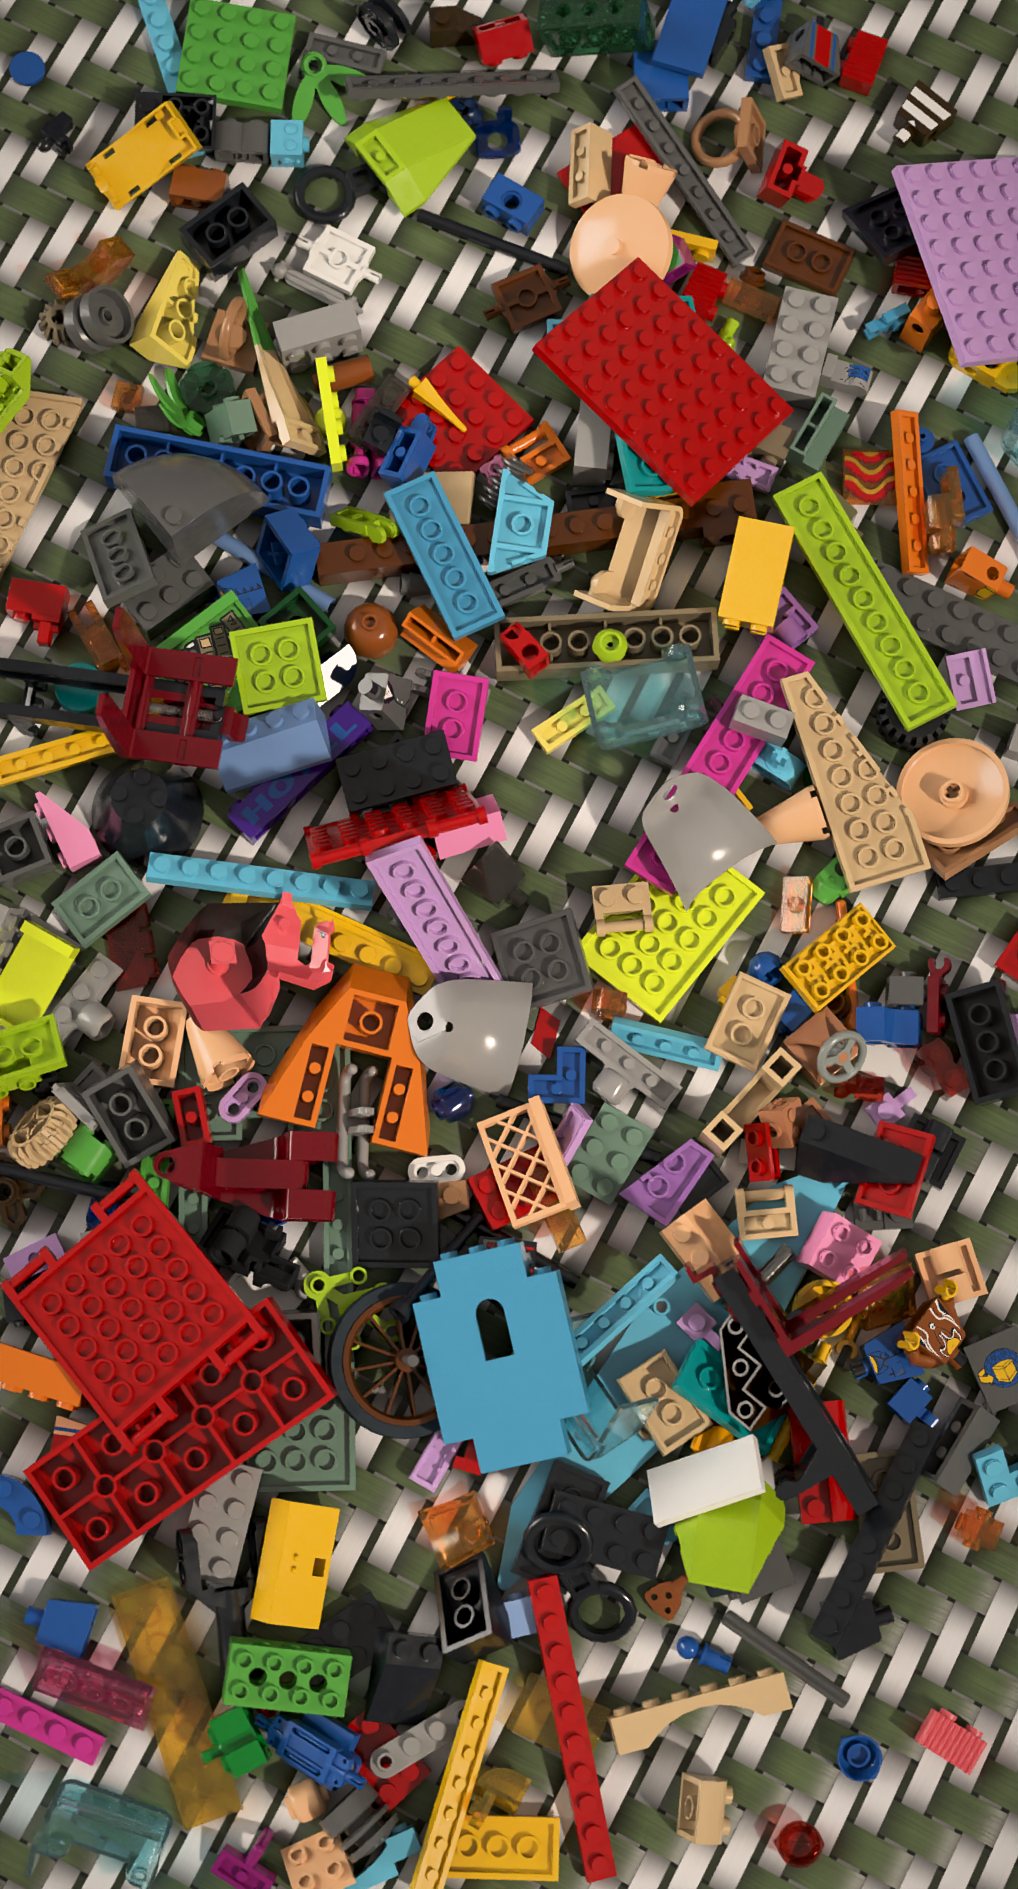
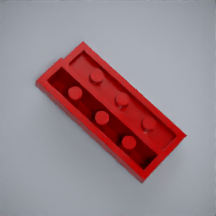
M844 1400L823 1401L849 1443ZM791 1408L788 1411L793 1463L796 1465L801 1460L812 1440ZM833 1475L797 1495L801 1525L858 1519V1515Z

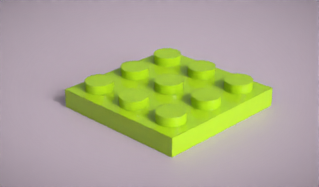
M312 617L229 632L233 658H238L239 660L236 675L243 714L249 716L270 712L313 697L317 703L328 701Z

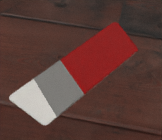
M566 1000L540 1008L531 1044L548 1059L552 1055Z

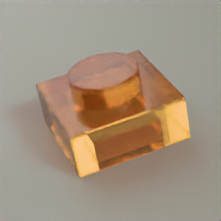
M116 381L111 402L112 410L139 415L144 387L142 385Z

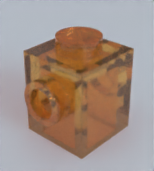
M976 1506L975 1511L966 1509L965 1513L961 1512L955 1524V1529L958 1530L956 1537L963 1539V1546L977 1552L980 1547L989 1551H995L1005 1523L991 1518L993 1512Z

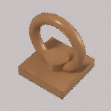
M741 98L740 112L731 108H721L709 112L697 122L691 134L690 148L694 158L700 164L709 168H723L735 163L742 157L751 173H762L766 122L753 98ZM722 119L736 122L737 124L734 128L736 148L722 157H711L705 154L701 148V137L705 129L713 122Z
M235 297L230 302L227 311L217 310L201 359L203 362L254 376L258 360L249 320L246 317L247 303L243 297ZM264 322L265 325H266V328H267V330H268V332H269V330H270V324L267 323V322Z
M255 387L246 389L240 400L250 399L257 432L244 437L243 442L247 450L268 454L273 444L286 447L282 445L279 435L271 422L270 413L265 408L267 404L265 392L259 395ZM301 396V398H302V400L304 401L305 405L307 406L308 410L310 411V413H311L312 416L314 417V412H313L311 406H310V405L308 404V402Z

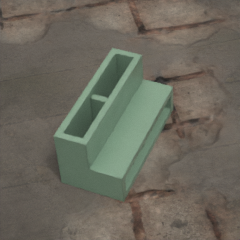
M824 392L821 393L789 448L786 458L787 462L811 475L818 473L850 414L835 407L837 399Z

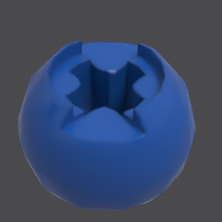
M770 951L760 952L750 960L748 972L750 976L773 986L783 977L782 972L779 970L783 963L778 955Z

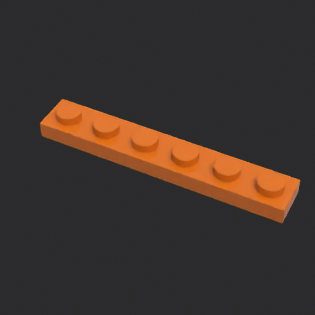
M897 409L890 413L902 574L924 576L929 574L918 412Z

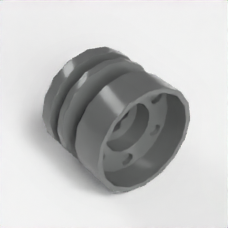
M366 1780V1783H363L365 1786L361 1790L354 1787L318 1823L331 1839L337 1837L342 1832L347 1835L339 1848L342 1852L353 1843L356 1845V1848L348 1856L352 1864L360 1858L371 1854L391 1834L394 1825L400 1819L395 1812L385 1820L381 1818L390 1807L388 1803L379 1806L375 1810L372 1808L371 1805L379 1793L368 1780Z

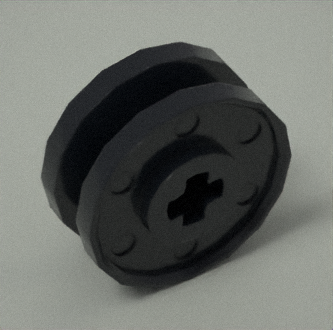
M394 0L361 1L355 7L356 15L364 30L378 45L386 50L393 51L399 45V39L405 40L411 34L409 20Z

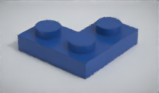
M557 1046V1075L528 1074V1099L539 1095L543 1103L548 1105H571V1103L585 1105L586 1049L583 1047Z

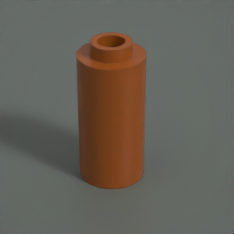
M368 354L327 365H333L335 382L330 383L331 392L375 381ZM315 368L316 374L311 376L315 391H319L317 368Z

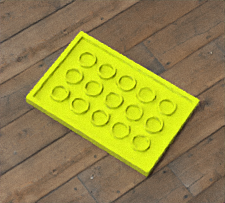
M733 867L726 870L705 887L691 902L687 912L677 890L670 896L648 883L654 932L635 930L606 933V936L597 937L594 924L581 940L589 969L658 1024H661L765 894L764 891ZM634 875L628 883L645 882V880ZM642 912L604 916V922L643 919Z

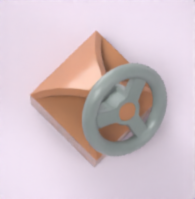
M827 1006L822 1008L779 1046L802 1066L800 1072L816 1090L825 1082L842 1083L852 1078L863 1066L867 1055V1045L863 1036L856 1031L847 1030ZM857 1056L854 1064L852 1065L850 1061H852ZM842 1068L844 1069V1073L835 1075Z

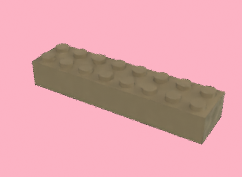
M716 607L506 617L494 624L496 681L530 680L524 673L521 665L505 649L498 637L515 622L520 623L526 631H529L549 654L550 665L531 680L718 670L720 663ZM604 629H616L623 633L627 639L628 648L626 654L620 661L604 663L593 652L594 638ZM608 643V646H609V647H612L613 644H612V643Z

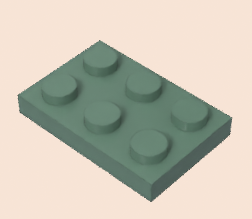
M116 851L51 904L82 947L87 948L151 898L152 895L122 854Z
M604 1102L567 1166L573 1184L611 1206L655 1130L611 1104Z

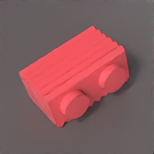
M942 1707L939 1712L931 1708L914 1740L970 1775L987 1745L981 1739L983 1733L969 1724L966 1725L965 1729L955 1723L957 1717Z

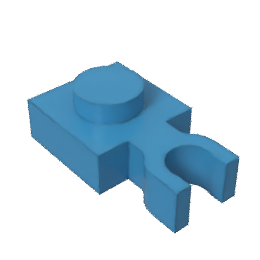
M905 302L883 313L881 318L865 324L866 329L863 330V333L869 341L882 332L883 334L891 330L897 332L904 328L911 309Z

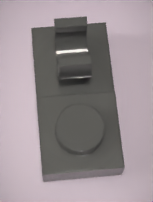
M854 1202L852 1203L854 1224L864 1231L913 1228V1215L911 1220L857 1205Z

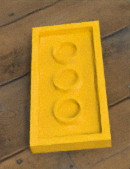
M466 1814L447 1878L558 1881L560 1816Z

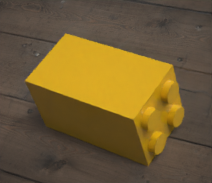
M739 516L718 612V623L723 624L722 628L739 631V627L750 629V634L766 637L767 633L773 634L795 527Z

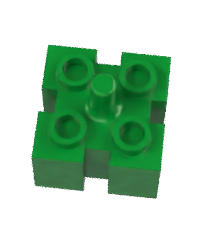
M234 1706L214 1716L208 1722L210 1728L207 1729L208 1736L214 1746L201 1752V1758L205 1764L220 1757L225 1772L227 1774L232 1773L234 1779L265 1764L273 1755L263 1733H261L258 1725L254 1724L256 1718L250 1707Z

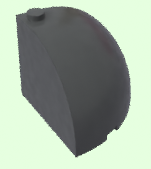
M172 453L151 456L127 465L112 475L114 484L180 566L269 502L268 496L260 487L239 470L221 461L195 454Z

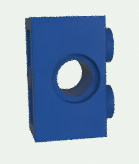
M498 172L482 196V211L490 219H498L505 223L511 231L528 236L544 212V198ZM514 204L517 207L515 209H508L505 206Z

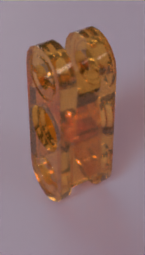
M92 600L84 603L95 623L87 628L84 627L75 609L67 612L99 671L109 672L118 666L125 673L130 671L127 662Z

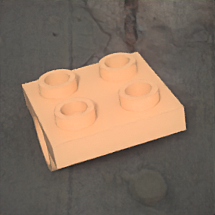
M970 1238L913 1255L928 1300L935 1297L939 1298V1294L935 1293L934 1288L938 1284L944 1286V1278L953 1280L958 1284L954 1303L988 1294Z
M323 1830L280 1850L292 1889H344L356 1883L353 1874L354 1867L348 1859L349 1853L347 1849L343 1852L339 1849L343 1843L341 1834L331 1839Z

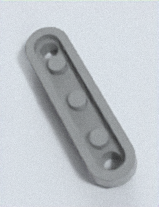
M459 1700L450 1704L374 1750L369 1758V1769L372 1774L381 1779L390 1778L453 1740L460 1722L458 1712L464 1709L466 1700ZM383 1756L390 1759V1766L388 1768H383L380 1765V1760Z

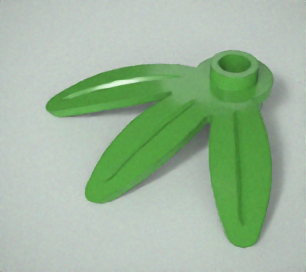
M315 51L308 52L303 56L300 63L301 71L305 77L295 94L291 118L292 120H303V123L305 122L312 107L315 89H317L320 100L330 117L340 126H345L347 124L345 109L331 81L345 87V76L366 75L349 67L327 64L325 57L321 53ZM311 60L317 61L319 65L316 71H312L309 68Z
M170 368L165 369V383L169 396L152 374H148L150 383L162 402L158 405L169 421L175 426L182 428L190 436H201L204 433L203 429L206 427V422L195 411H188L174 372Z

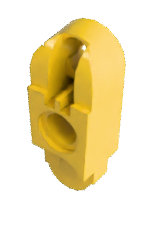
M951 345L948 359L955 369L990 389L993 386L1005 394L1018 392L1017 361L993 364L995 368H988L985 365L960 368L953 345Z

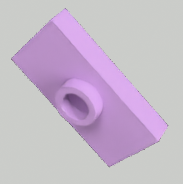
M746 456L723 479L732 481L751 478L752 490L769 495L779 468Z
M571 1103L555 1132L567 1166L593 1122L588 1113L577 1103Z
M57 1233L3 1258L11 1278L39 1255L38 1251L44 1245L55 1254L57 1260L60 1259L66 1252ZM47 1263L30 1278L46 1271L49 1268Z
M441 1429L434 1432L409 1479L434 1493L463 1441L444 1445Z

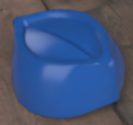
M865 1735L841 1736L837 1760L842 1773L847 1778L859 1782L877 1778L883 1758L878 1744L872 1738Z

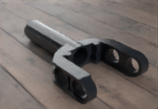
M264 1515L252 1517L247 1532L252 1578L240 1576L241 1584L234 1585L233 1587L214 1588V1585L207 1584L206 1582L201 1583L198 1542L194 1538L191 1528H183L176 1531L180 1587L215 1613L222 1690L230 1636L247 1638L245 1608L254 1598L267 1526V1519Z

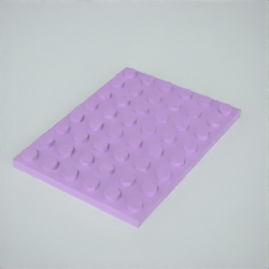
M1018 157L896 166L891 172L960 368L1018 361Z

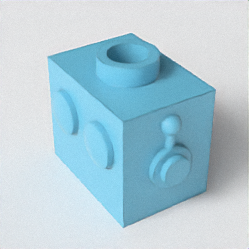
M271 120L270 158L272 167L304 168V152H309V136H305L303 120Z

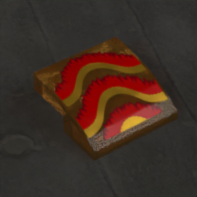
M842 449V497L851 505L897 506L893 450Z

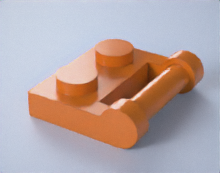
M547 421L538 425V429L509 446L506 444L500 447L502 457L510 459L511 455L509 453L516 455L543 438L548 441L520 458L534 470L532 475L524 474L528 480L527 483L530 485L537 483L571 462L569 453Z

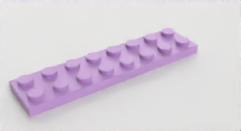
M420 835L372 852V855L365 856L366 865L439 984L457 979L504 981Z

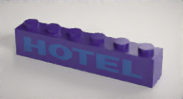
M349 701L343 706L341 704L337 705L330 712V718L326 721L332 761L254 785L249 789L250 794L243 801L239 799L229 808L228 811L230 813L227 815L229 822L252 845L337 766L335 759L347 756L373 731L372 723Z

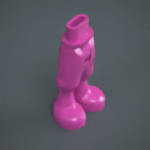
M372 388L355 389V398L352 400L351 432L348 436L350 445L354 450V456L347 460L346 469L347 473L355 478L363 479L370 471L371 479L379 480L382 477L378 474V471L385 457L370 450V466L369 459L366 457V447L360 445L373 415L381 407L380 400L376 398V390Z

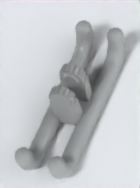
M348 1064L343 1068L338 1083L337 1133L339 1134L336 1167L342 1178L350 1179L354 1176L353 1168L348 1167V1136H358L357 1169L362 1179L372 1180L376 1174L374 1170L369 1169L368 1163L369 1134L374 1133V1127L369 1125L370 1116L374 1115V1108H370V1088L373 1077L378 1074V1068L376 1066H369L364 1070L359 1083L358 1108L349 1110L350 1080L358 1069L355 1064Z

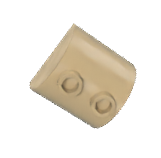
M682 1772L677 1835L694 1844H722V1836H728L730 1832L729 1817H724L725 1804L730 1805L733 1800L732 1786L727 1785V1779L706 1774Z

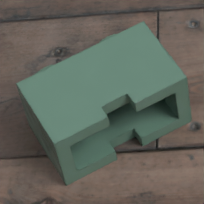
M239 396L225 398L223 403L212 406L213 410L204 415L211 443L221 445L237 444L244 440V437L257 432L250 399L240 400Z

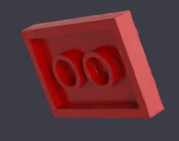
M879 1120L875 1138L923 1155L924 1158L914 1184L860 1183L854 1203L911 1220L936 1136Z
M539 1145L524 1151V1153L534 1157ZM541 1154L540 1160L545 1161L543 1154ZM519 1156L512 1170L526 1175L532 1161ZM509 1158L499 1164L508 1167L512 1158ZM537 1163L530 1178L544 1183L549 1173L548 1168ZM492 1167L468 1178L467 1184L491 1232L510 1224L511 1221ZM500 1170L501 1175L503 1177L505 1171ZM510 1174L505 1184L506 1189L517 1194L523 1179ZM551 1179V1181H550V1183H549V1186L554 1187L553 1182H552V1179ZM528 1182L522 1196L535 1201L541 1187ZM546 1190L540 1204L547 1206L559 1200L557 1194ZM509 1196V1197H510V1200H511V1203H512L513 1200H514V1197ZM519 1200L514 1210L517 1220L528 1215L532 1205Z
M364 1709L347 1727L360 1734L354 1750L362 1760L358 1774L365 1777L379 1793L375 1799L379 1806L388 1803L390 1807L385 1812L387 1814L432 1771L420 1759L390 1778L381 1779L374 1776L369 1769L370 1755L374 1750L400 1734L390 1723L364 1721ZM383 1756L380 1760V1765L383 1768H388L390 1766V1759Z

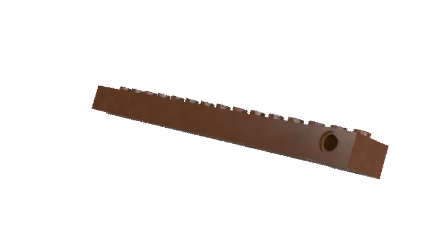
M751 478L718 482L692 508L682 498L663 500L678 505L683 509V519L675 541L700 538L702 548L732 545L739 516L757 519ZM615 506L552 514L546 557L615 549L624 518L617 515ZM495 521L461 525L477 559H483L484 561L481 566L488 565ZM399 533L394 538L387 537L386 541L381 544L372 542L369 537L320 543L321 550L317 559L320 586L398 577L401 573H407L408 570L421 574L402 533Z

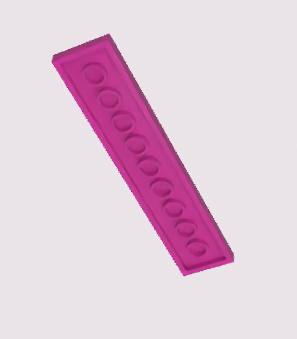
M767 634L680 775L693 772L702 773L721 784L734 795L766 744L765 741L728 728L739 698L744 694L787 710L788 706L779 681L806 671L810 672L815 662L770 634ZM673 785L665 799H669L675 794L677 790L676 785ZM678 804L670 808V811L677 812L679 809ZM644 832L623 867L672 896L676 888Z

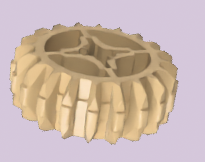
M48 1096L46 1099H41L37 1105L33 1104L32 1108L25 1112V1115L18 1119V1124L13 1127V1133L8 1138V1153L17 1163L25 1166L27 1169H36L40 1165L44 1166L48 1160H53L57 1153H61V1149L67 1145V1141L73 1136V1131L77 1128L76 1122L78 1117L56 1096Z

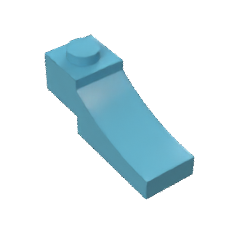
M406 1822L395 1825L391 1834L385 1840L386 1845L369 1865L354 1875L356 1883L344 1889H368L399 1875L400 1870L397 1862L420 1852L422 1848V1843L414 1823L408 1826Z

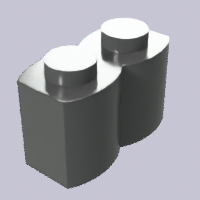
M232 118L216 122L214 148L216 161L224 163L244 162L249 164L269 163L270 124L264 123L261 120L241 123Z

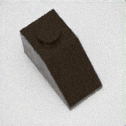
M455 5L428 7L431 48L475 45L472 27L482 25L481 17Z

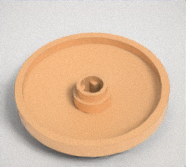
M632 194L611 195L592 205L576 225L570 244V264L573 275L579 286L589 296L591 293L595 294L637 257L663 280L670 267L673 254L672 232L664 214L653 203Z
M964 738L942 739L921 748L903 767L896 787L899 798L914 814L922 840L935 846L948 848L966 846L990 834L1004 817L1010 800L1009 779L1000 759L983 744Z

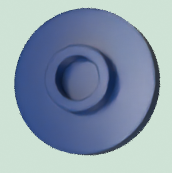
M30 51L21 52L14 56L9 66L12 79L17 84L27 87L38 84L43 79L46 70L43 59L38 54Z

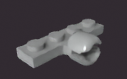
M100 952L51 1012L56 1017L63 1047L76 1031H81L92 1040L99 1041L106 1038L115 1026L116 1017L114 1013L101 1004V999L123 970Z
M593 1017L574 1040L603 1063V1069L593 1081L592 1089L609 1104H620L631 1089L636 1088L663 1110H666L683 1088Z

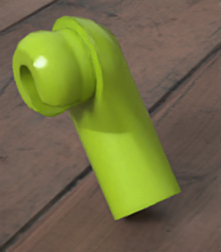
M729 317L718 335L734 349L736 343L732 337L740 324L737 320Z

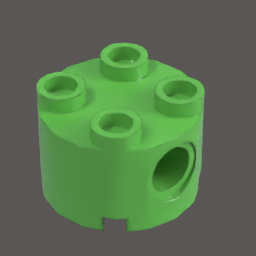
M81 1122L73 1131V1136L69 1138L67 1145L55 1157L58 1158L61 1154L60 1157L63 1158L61 1163L86 1182H89L92 1178V1183L100 1184L107 1171L119 1159L110 1142L105 1139L102 1143L98 1141L93 1135L95 1132L91 1131Z

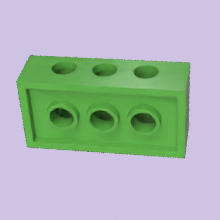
M230 1636L222 1692L223 1705L344 1717L352 1662L350 1649ZM255 1668H262L265 1671L263 1676L256 1679L250 1677L249 1673ZM286 1671H291L295 1674L287 1682L279 1679L280 1675ZM320 1674L324 1676V1680L318 1685L309 1683L314 1675Z

